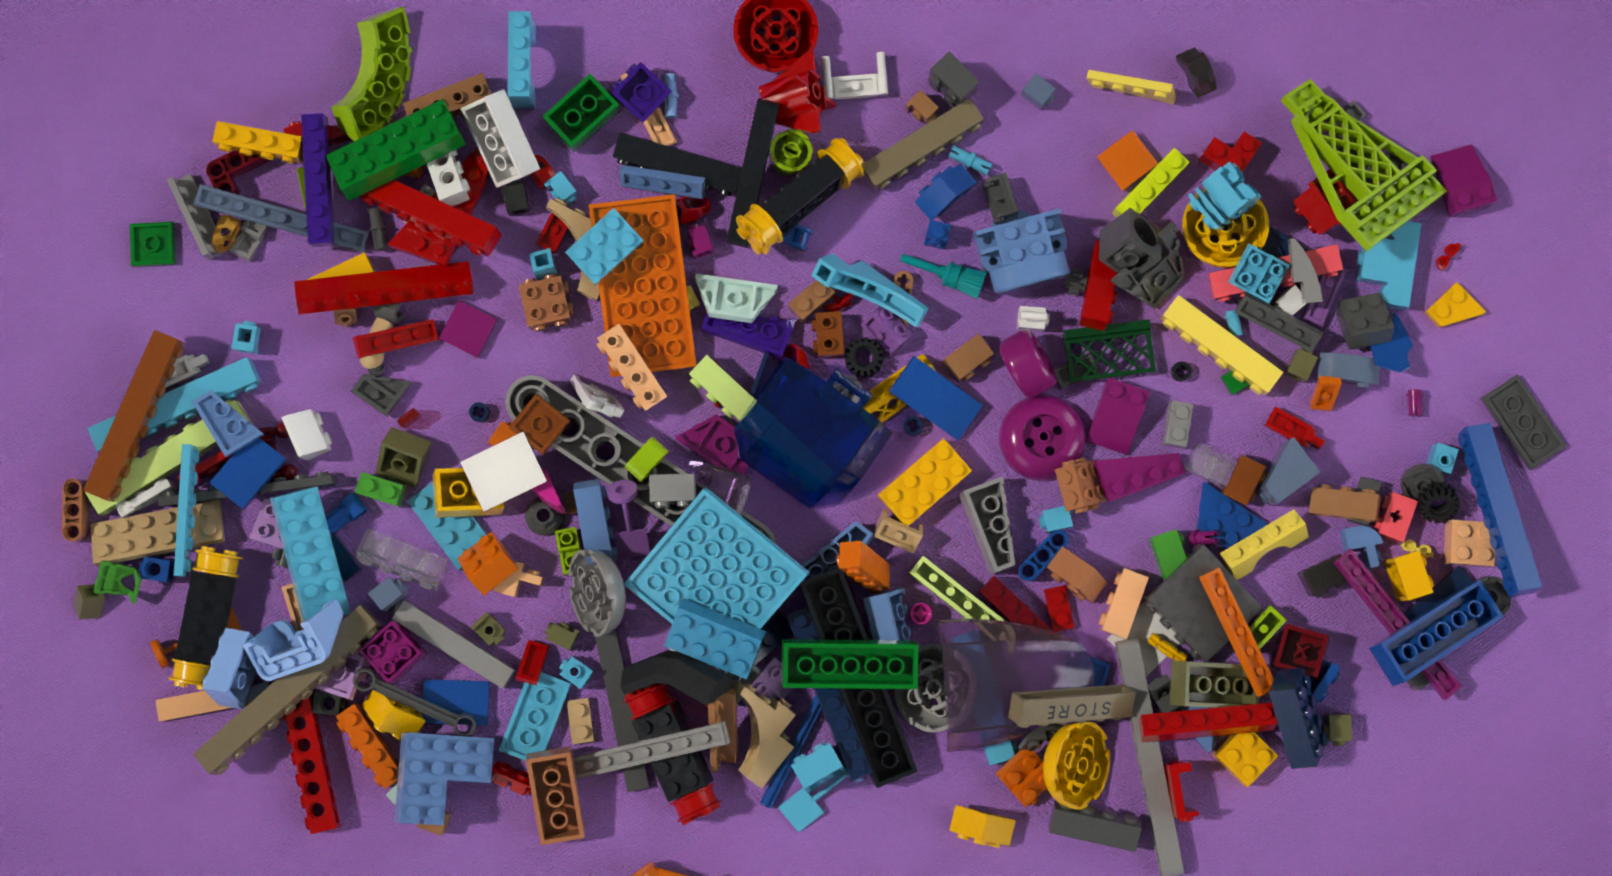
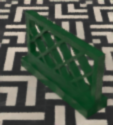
M1150 319L1108 324L1104 331L1088 327L1064 330L1062 338L1065 345L1070 383L1156 372ZM1146 335L1147 344L1143 349L1132 343L1136 336ZM1121 338L1128 343L1122 352H1119L1111 345L1114 339ZM1094 341H1100L1106 345L1100 355L1089 348ZM1078 343L1085 350L1079 357H1076L1071 353L1070 344ZM1129 345L1140 352L1134 361L1123 355ZM1108 348L1118 354V357L1112 364L1101 357ZM1086 351L1097 357L1091 367L1080 360ZM1141 355H1144L1149 359L1150 368L1142 369L1135 362ZM1120 357L1131 364L1126 371H1120L1114 367ZM1098 360L1109 366L1104 374H1099L1092 369ZM1077 363L1088 369L1084 376L1074 377L1073 368Z

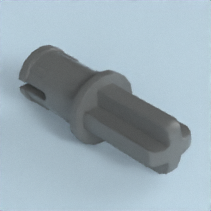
M371 208L368 210L371 224L369 231L372 232L374 249L376 251H383L387 249L385 235L387 228L383 223L382 210L380 208Z

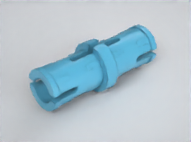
M956 145L953 146V152H950L948 158H952L964 164L966 168L969 169L971 167L987 176L988 169L991 168L993 163L975 156L976 153L974 152L969 153L956 147Z

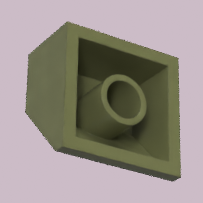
M391 427L381 442L376 474L417 488L429 458L432 442Z

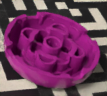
M1049 395L1028 397L1016 403L1005 415L999 430V446L1007 464L1016 473L1035 481H1049L1057 478L1055 469L1063 467V462L1081 458L1085 447L1084 425L1078 413L1065 401ZM1036 418L1042 422V425L1038 428L1033 425V420ZM1055 426H1059L1062 429L1060 435L1053 433ZM1045 433L1047 440H1041L1040 434ZM1028 438L1034 441V445L1030 448L1025 445V440ZM1048 446L1053 447V455H1047L1045 448Z

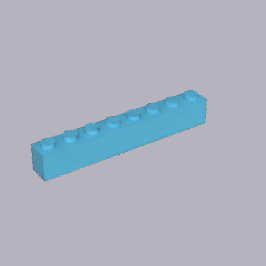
M248 357L243 358L165 393L156 404L157 412L149 420L147 425L148 432L145 437L157 434V430L162 427L170 428L177 425V421L182 418L190 419L197 416L198 411L192 401L210 390L225 401L237 398V394L243 391L248 393L256 390L257 385L262 382L252 359ZM115 416L87 428L97 452H100Z

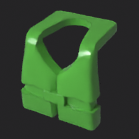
M102 560L93 591L95 594L128 595L131 603L135 604L142 578L139 570L135 567ZM134 574L135 590L127 588L120 580Z

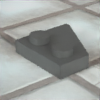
M363 374L351 392L387 417L410 387L411 382Z

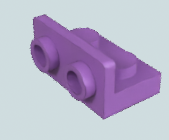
M881 306L871 312L860 324L877 344L879 343L880 348L888 357L912 336V333L896 314Z

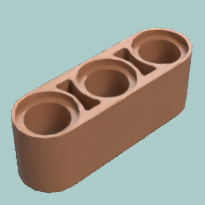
M73 478L66 480L62 487V534L68 541L82 542L88 536L89 498L85 491H83L86 482ZM77 483L79 485V491L78 493L73 494L72 487L74 484ZM77 505L79 513L73 516L72 508ZM74 527H78L79 534L74 538L72 530Z

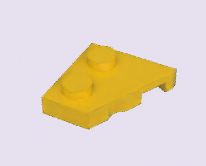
M1456 282L1424 313L1440 328L1480 316L1486 311Z

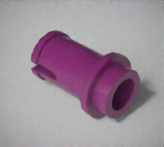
M1421 389L1408 390V394H1406L1408 396V416L1415 415L1414 407H1416V415H1423L1421 396H1424V394H1421Z
M1195 529L1193 532H1190L1189 541L1195 546L1197 544H1217L1219 538L1210 537L1219 536L1217 530L1200 531Z

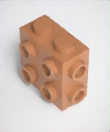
M550 274L544 276L543 280L528 279L523 281V284L518 285L527 326L530 330L534 329V332L546 330V326L554 324L555 327L567 325V321L572 320L571 314H574L572 301L568 302L566 294L570 293L567 280L563 281L561 276Z
M1086 458L1063 462V467L1055 469L1066 512L1075 510L1077 514L1099 508L1098 504L1106 502L1105 494L1093 462L1095 460L1086 461Z

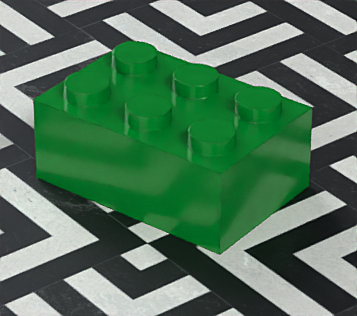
M588 74L542 117L560 139L575 152L620 112L621 109L618 102L591 74Z

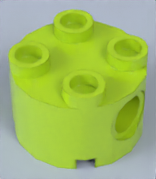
M787 129L774 137L768 155L769 163L774 170L783 175L796 176L800 171L806 169L813 153L811 142L807 135L799 130Z

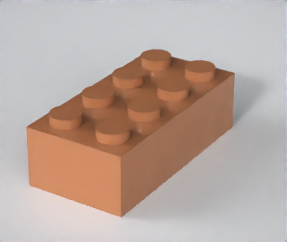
M571 746L528 753L526 764L540 844L546 845L585 838L586 830Z

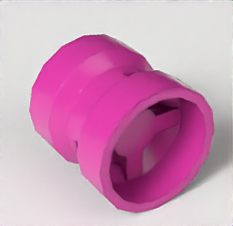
M925 603L913 605L909 612L910 619L915 624H926L932 617L931 608Z

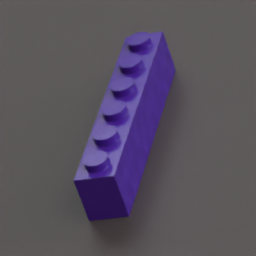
M323 113L301 114L308 244L312 247L335 246L331 167L326 157L330 153L328 117Z

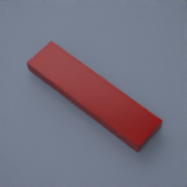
M434 319L353 337L358 359L439 340Z

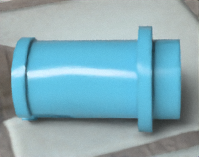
M1235 310L1225 312L1226 316H1224V319H1227L1229 332L1234 336L1243 335L1240 315L1236 314Z

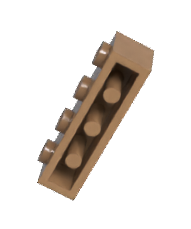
M480 73L403 103V106L408 116L444 99L453 117L457 115L463 117L464 115L460 108L492 93L484 74Z

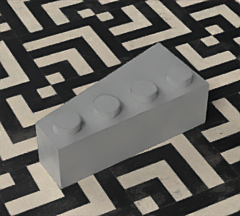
M1003 476L967 489L959 494L990 575L1015 565Z

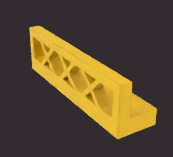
M923 354L917 357L936 371L932 363ZM906 365L863 395L862 404L857 411L862 415L871 430L907 406L906 403L889 392V389ZM891 399H897L894 406L887 407ZM880 411L877 418L872 421L869 419L868 416L871 413Z

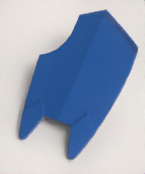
M1394 313L1392 319L1394 331L1391 341L1371 345V351L1376 366L1401 373L1410 368L1408 352L1414 346L1402 321Z

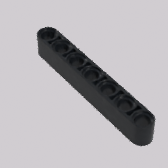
M760 98L757 100L726 243L744 248L748 247L749 242L746 239H742L737 233L736 229L739 227L736 217L738 215L743 216L750 211L752 204H758L780 103Z

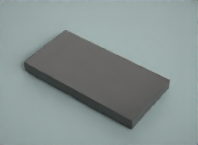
M1518 374L1480 398L1528 470L1533 469L1566 447V444Z

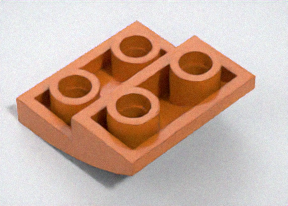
M1133 130L1097 156L1098 160L1122 191L1159 164Z

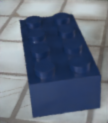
M1304 667L1278 670L1269 690L1291 769L1317 767L1320 758L1323 757V750L1327 746V736L1322 732L1321 728L1322 719L1316 711L1315 695L1311 694L1310 677L1306 676Z

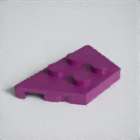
M716 414L676 436V440L743 486L746 484L752 438Z

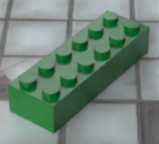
M441 99L327 154L326 157L340 190L350 201L466 145L451 110L444 99Z
M782 639L781 684L783 688L917 689L919 644L916 641Z

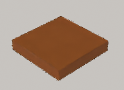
M535 394L508 428L516 434L524 432L529 444L544 455L571 421L538 394Z

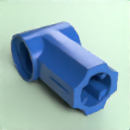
M355 492L345 497L338 507L325 516L328 529L332 534L336 533L350 521L357 520L368 511Z

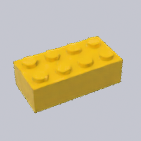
M943 438L881 491L877 497L900 523L909 526L969 475L972 470Z

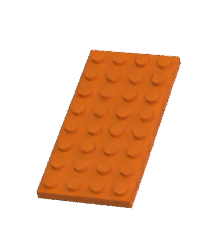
M675 194L588 205L591 228L614 208L644 241L599 282L605 332L620 324L651 372L696 367ZM609 364L610 377L622 376L619 371L615 373Z

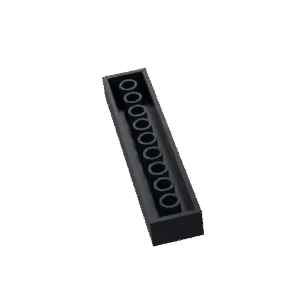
M838 565L808 575L799 584V588L819 640H868L846 578ZM839 688L872 770L870 777L876 788L918 772L887 689Z

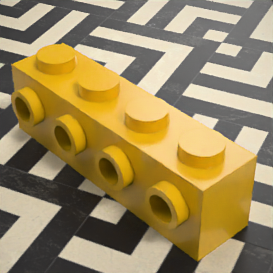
M216 121L212 142L221 151L231 152V150H235L246 156L257 154L261 155V158L268 160L278 158L290 164H295V162L303 163V138L301 136Z

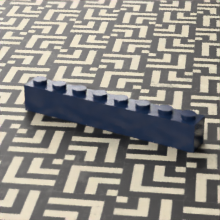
M807 608L786 615V621L793 639L819 640ZM813 688L850 782L871 775L872 770L839 688Z

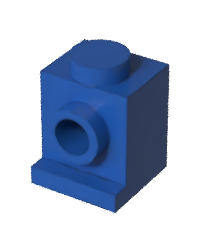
M930 220L924 245L945 250L951 224Z

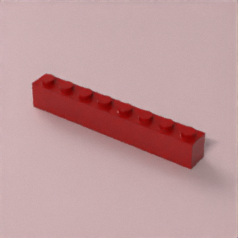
M395 180L358 196L364 203L370 206L375 204L387 214L395 213L404 222L408 223L410 220L418 228L424 231L429 229L441 239L449 238L456 246L462 248L464 245L478 256L483 254L489 257L502 236L496 226Z
M469 261L448 263L447 267L430 265L294 281L298 315L473 294Z

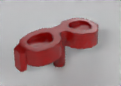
M1451 243L1444 248L1445 256H1439L1436 259L1438 270L1442 271L1448 266L1449 259L1459 251L1461 244Z
M848 293L841 299L835 295L833 298L836 302L826 306L823 305V308L826 312L840 311L842 307L847 308L853 303L854 295Z

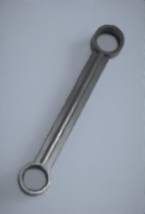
M361 667L354 673L353 684L360 691L374 690L454 727V731L458 736L469 737L475 732L476 721L469 713L455 714L377 678L375 672L369 667ZM361 672H368L372 676L371 684L367 686L359 685L356 681L357 675ZM462 718H468L473 724V727L467 732H462L457 728V722Z

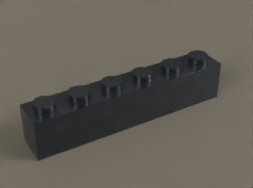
M619 132L612 156L618 159L617 163L627 166L631 162L637 164L639 168L704 177L705 189L711 190L712 187L720 189L719 193L727 196L737 193L742 168L621 132Z

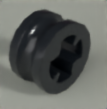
M1181 361L1174 364L1170 372L1175 381L1182 382L1190 377L1192 371L1188 363ZM1180 366L1184 367L1183 370L1186 369V373L1182 377H1179V373L1176 374L1175 371Z

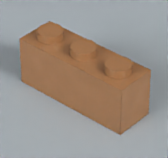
M1318 484V487H1312L1309 508L1311 515L1378 523L1381 496L1375 494V490L1362 489V492H1354V488L1343 486L1340 487V490L1331 489L1332 486L1326 484Z

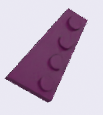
M1179 453L1093 461L1107 502L1186 473Z

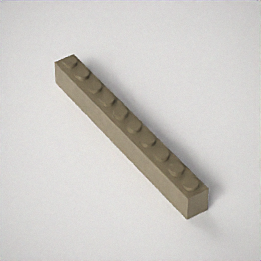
M359 605L341 621L330 656L325 661L276 679L193 754L208 774L221 775L225 773L232 761L243 757L246 753L245 750L251 744H257L267 730H272L279 724L280 718L292 713L299 701L310 697L313 693L312 690L317 685H322L329 679L328 675L334 670L341 669L346 664L345 660L351 655L354 656L359 653L362 645L379 633V630L382 628L381 624L366 607Z

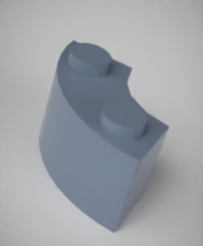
M1320 353L1317 378L1319 376L1341 378L1343 383L1356 384V388L1369 389V385H1378L1380 367L1376 366L1372 357L1343 353Z

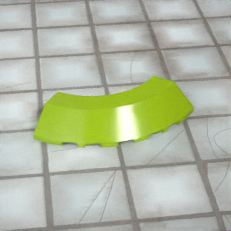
M404 6L357 22L362 46L359 73L348 94L338 103L331 106L339 128L353 141L383 128L386 123H390L392 120L391 116L403 101L405 84L409 82L411 66H409L410 53H412V47H409L408 34L411 33Z

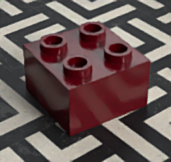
M1285 624L1274 663L1275 669L1284 670L1304 667L1306 676L1308 675L1310 679L1318 681L1330 640L1329 635Z

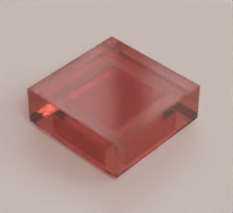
M412 408L400 417L397 422L402 428L406 429L421 418L422 415L417 409Z

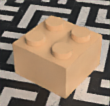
M1448 520L1445 522L1443 564L1476 567L1494 566L1495 551L1490 545L1489 530L1485 527L1484 522Z

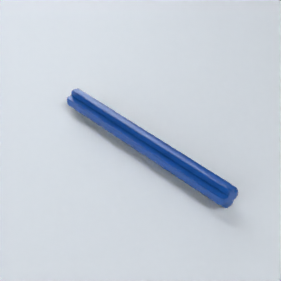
M816 694L790 743L794 748L776 770L760 801L767 808H772L792 769L791 765L795 763L794 759L798 757L822 711Z

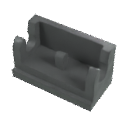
M1007 173L985 179L986 183L983 184V189L994 225L1017 219L1018 209Z

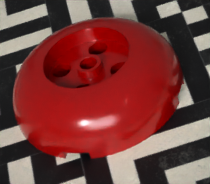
M745 0L735 15L733 26L734 41L741 56L753 67L770 73H782L789 70L790 65L804 53L814 51L819 33L817 16L807 0ZM774 15H778L782 19L779 22L773 21L772 18ZM759 28L766 31L764 36L756 33ZM789 30H793L796 33L791 38H788L786 34ZM774 31H778L780 33L779 35H772ZM773 44L779 45L780 49L778 51H772L770 47Z

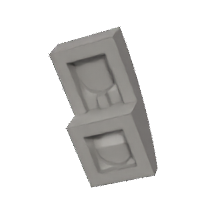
M245 220L240 228L241 233L234 242L230 252L250 262L269 226Z

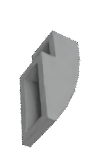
M1295 238L1288 239L1292 283H1301L1302 304L1323 302L1318 277L1309 257Z

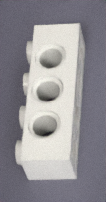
M457 150L427 163L439 201L452 207L470 200L467 191H470V187L466 179H463L461 175L464 173L460 161H456L455 158L458 155Z

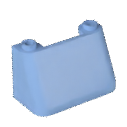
M337 599L329 601L314 616L300 624L302 628L304 627L303 630L295 632L293 626L288 621L283 619L270 623L244 643L243 647L258 675L266 681H272L325 661L330 656L343 617L342 608Z

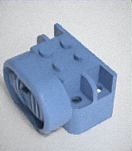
M1060 208L975 231L972 236L980 266L984 272L990 274L995 293L1009 292L1069 274V267L1064 252L1067 247L1065 229L1062 226L1059 215L1061 213Z

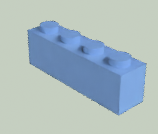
M600 479L574 483L573 491L584 550H599L615 562L618 559L616 546L612 547L611 539H614V531L612 526L608 527L607 519H611L609 506L604 505V499L607 498L605 485L601 486ZM586 557L587 564L596 563L592 561L591 557Z

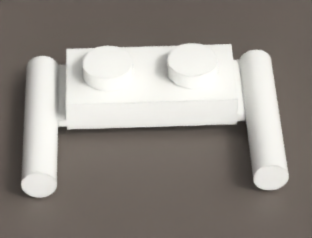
M885 52L876 53L878 74L831 77L830 57H821L823 86L826 96L830 99L839 100L888 95Z

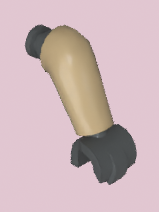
M401 303L375 306L374 314L377 318L369 333L391 329L393 324L399 323L404 318L403 313L398 312ZM385 353L360 358L361 365L368 369L370 375H380L384 371L382 363Z

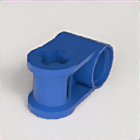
M796 225L783 236L781 243L793 249L806 252L808 249L806 245L809 236L813 234V230ZM801 234H802V235H803L802 240H801V242H799L800 236H801Z

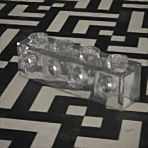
M371 529L366 530L357 548V560L366 566L372 565L384 573L395 574L405 581H413L429 590H438L448 570V559Z

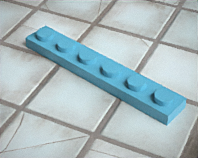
M182 444L174 576L189 577V572L192 571L190 550H193L194 539L191 537V530L195 526V516L192 514L193 507L196 506L197 501L196 494H194V485H197L198 482L195 466L199 461V451L196 446L191 444Z

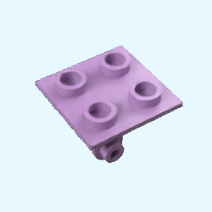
M264 498L249 539L283 549L271 500Z
M775 657L750 683L756 689L755 694L757 696L762 693L768 699L773 696L778 701L781 698L785 699L794 689L783 688L781 684L782 663Z

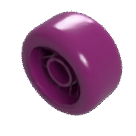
M1020 330L1000 343L999 350L1002 359L1014 382L1026 397H1035L1052 388L1057 383V376L1049 357L1030 330Z

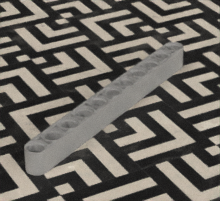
M1138 638L1115 642L1122 684L1136 692L1132 717H1129L1159 873L1160 876L1184 874L1159 741L1144 743L1141 741L1140 716L1143 714H1153L1140 644Z

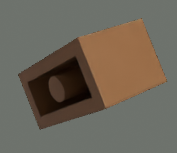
M816 280L789 302L788 308L803 323L835 296V292L831 287L827 288Z
M978 333L947 356L943 362L958 382L962 379L966 382L976 374L974 372L976 368L981 366L983 369L993 361L991 357L994 355V352Z

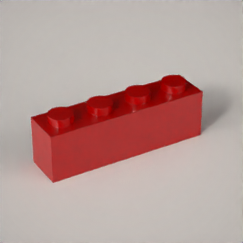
M1096 240L1090 259L1079 326L1104 331L1107 324H1111L1114 311H1110L1111 304H1115L1117 292H1114L1115 284L1111 282V279L1118 273L1099 261L1100 241Z

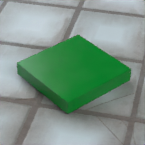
M173 221L130 224L131 266L176 265L175 223Z

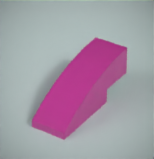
M543 469L542 472L547 482L531 490L545 504L564 514L566 510L552 478L547 470Z

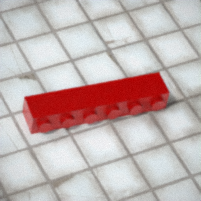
M1272 703L1143 714L1140 716L1139 726L1141 741L1144 743L1273 731L1277 726V719Z

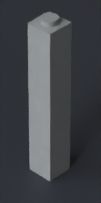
M404 600L402 603L398 602L392 612L395 614L392 618L393 620L500 688H506L516 672L515 668L411 602Z

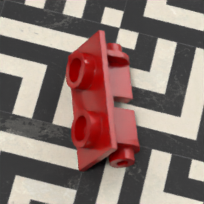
M495 762L492 767V783L506 788L508 782H511L510 790L523 796L525 794L529 796L531 787L528 772L512 768L505 762Z

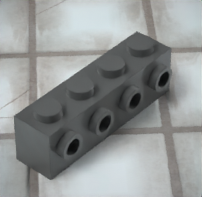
M1054 800L1049 821V833L1136 852L1142 829L1141 819L1134 815L1127 814L1123 816L1111 810H1096L1089 805L1080 810L1070 809L1059 804L1056 800Z

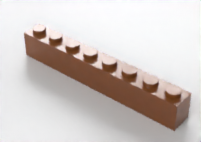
M157 330L153 331L83 491L114 502V499L119 497L122 491V487H120L122 481L128 477L131 470L130 463L139 453L140 447L138 445L141 438H144L148 432L147 425L150 418H153L157 412L156 404L159 398H162L165 394V384L175 371L174 364L176 359L180 358L183 353L184 342Z

